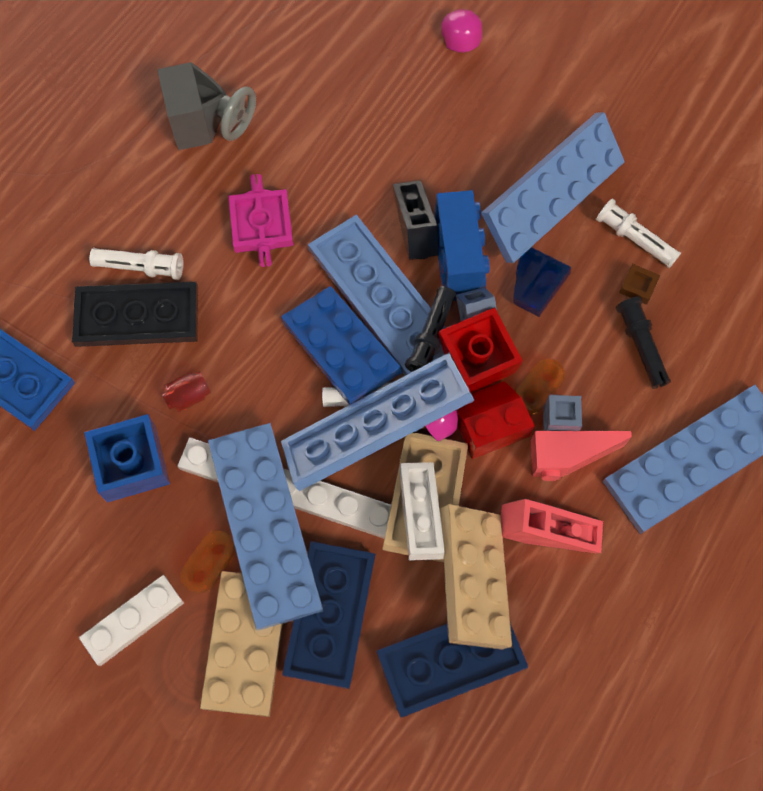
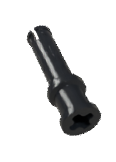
M440 286L437 289L422 333L414 338L413 344L415 347L411 357L405 361V367L410 372L431 363L434 355L440 351L441 344L438 333L444 327L452 302L456 296L455 291L449 287Z
M632 297L619 303L616 306V310L623 317L627 327L625 329L626 335L634 340L652 389H657L658 385L661 388L671 383V379L667 374L651 335L652 322L647 320L641 304L643 300L641 297Z

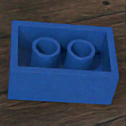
M473 190L437 193L434 218L437 223L438 262L442 286L451 288L455 291L456 295L486 287V274H489L490 264L488 255H483L482 247L485 246V232L483 228L478 226V220L481 219L480 203L474 201Z

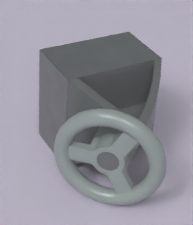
M192 62L157 69L168 119L178 151L211 144L220 122L221 134L227 141L236 140L245 132L252 120L256 107V94L251 87H242L230 97L215 80ZM246 95H247V97H248V103H247V108H246V111H245L244 104H245V99H246ZM240 122L237 128L231 132L236 123Z

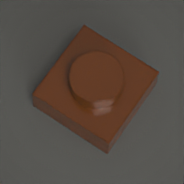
M632 264L619 293L630 298L641 297L643 303L647 305L660 275Z

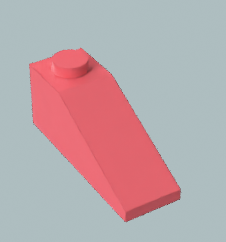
M535 431L531 438L532 477H541L544 481L559 480L561 477L624 447L632 437L631 431Z
M528 499L502 505L501 526L503 538L525 544L596 554L601 553L603 521Z

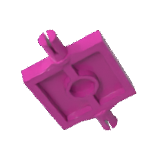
M255 174L250 176L252 191L229 196L233 247L235 253L258 251L259 265L265 267L264 257H266V264L269 267L272 265L270 250L293 246L287 189L275 191L263 189L262 175L257 174L256 184Z

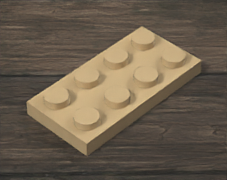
M413 432L405 436L400 464L433 462L441 519L442 507L448 504L459 506L468 443L448 439L436 441L433 436ZM398 469L383 550L408 555L400 472ZM443 557V559H431V560L439 561V562H444V557Z
M448 504L441 508L445 550L444 568L449 643L496 649L512 647L501 515Z
M226 571L221 573L200 709L270 717L283 623L257 631L242 573Z

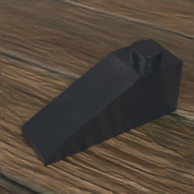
M421 180L393 184L404 245L409 260H421L438 256L437 223Z

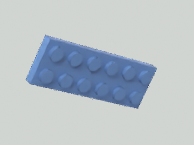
M604 112L595 113L481 212L505 262L514 263L625 162Z
M355 215L309 243L308 250L376 339L401 366V371L406 376L411 372L405 367V361L411 357L415 347L413 344L414 338L422 333L431 308L360 218ZM442 345L440 351L434 355L433 361L444 356Z
M448 353L282 440L281 443L292 481L298 491L315 484L474 401L451 355Z
M753 385L603 480L607 489L640 534L763 456V394L756 385Z
M271 423L208 440L257 631L322 612L321 601Z

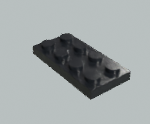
M197 282L75 287L72 343L75 347L198 342Z

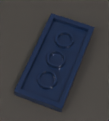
M310 542L308 559L323 611L294 620L282 676L350 689L375 553Z
M511 623L512 647L506 649L449 643L448 624L377 650L376 653L400 718L529 668Z

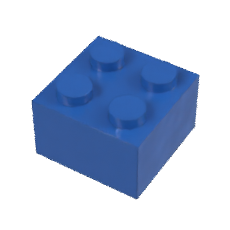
M149 414L84 432L97 492L107 503L170 485L157 428Z

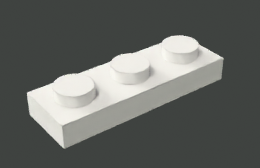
M433 462L401 463L399 472L409 560L443 559L445 550Z
M162 575L80 636L79 639L96 664L102 666L183 605L184 602L168 579Z

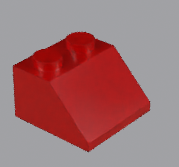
M495 307L442 329L438 333L444 355L448 353L451 355L470 393L515 374L523 363Z
M505 381L471 393L474 401L457 409L459 418L457 426L464 442L468 443V451L472 459L529 438L535 426L522 397Z

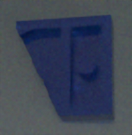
M531 247L518 261L513 304L540 317L571 274V267Z

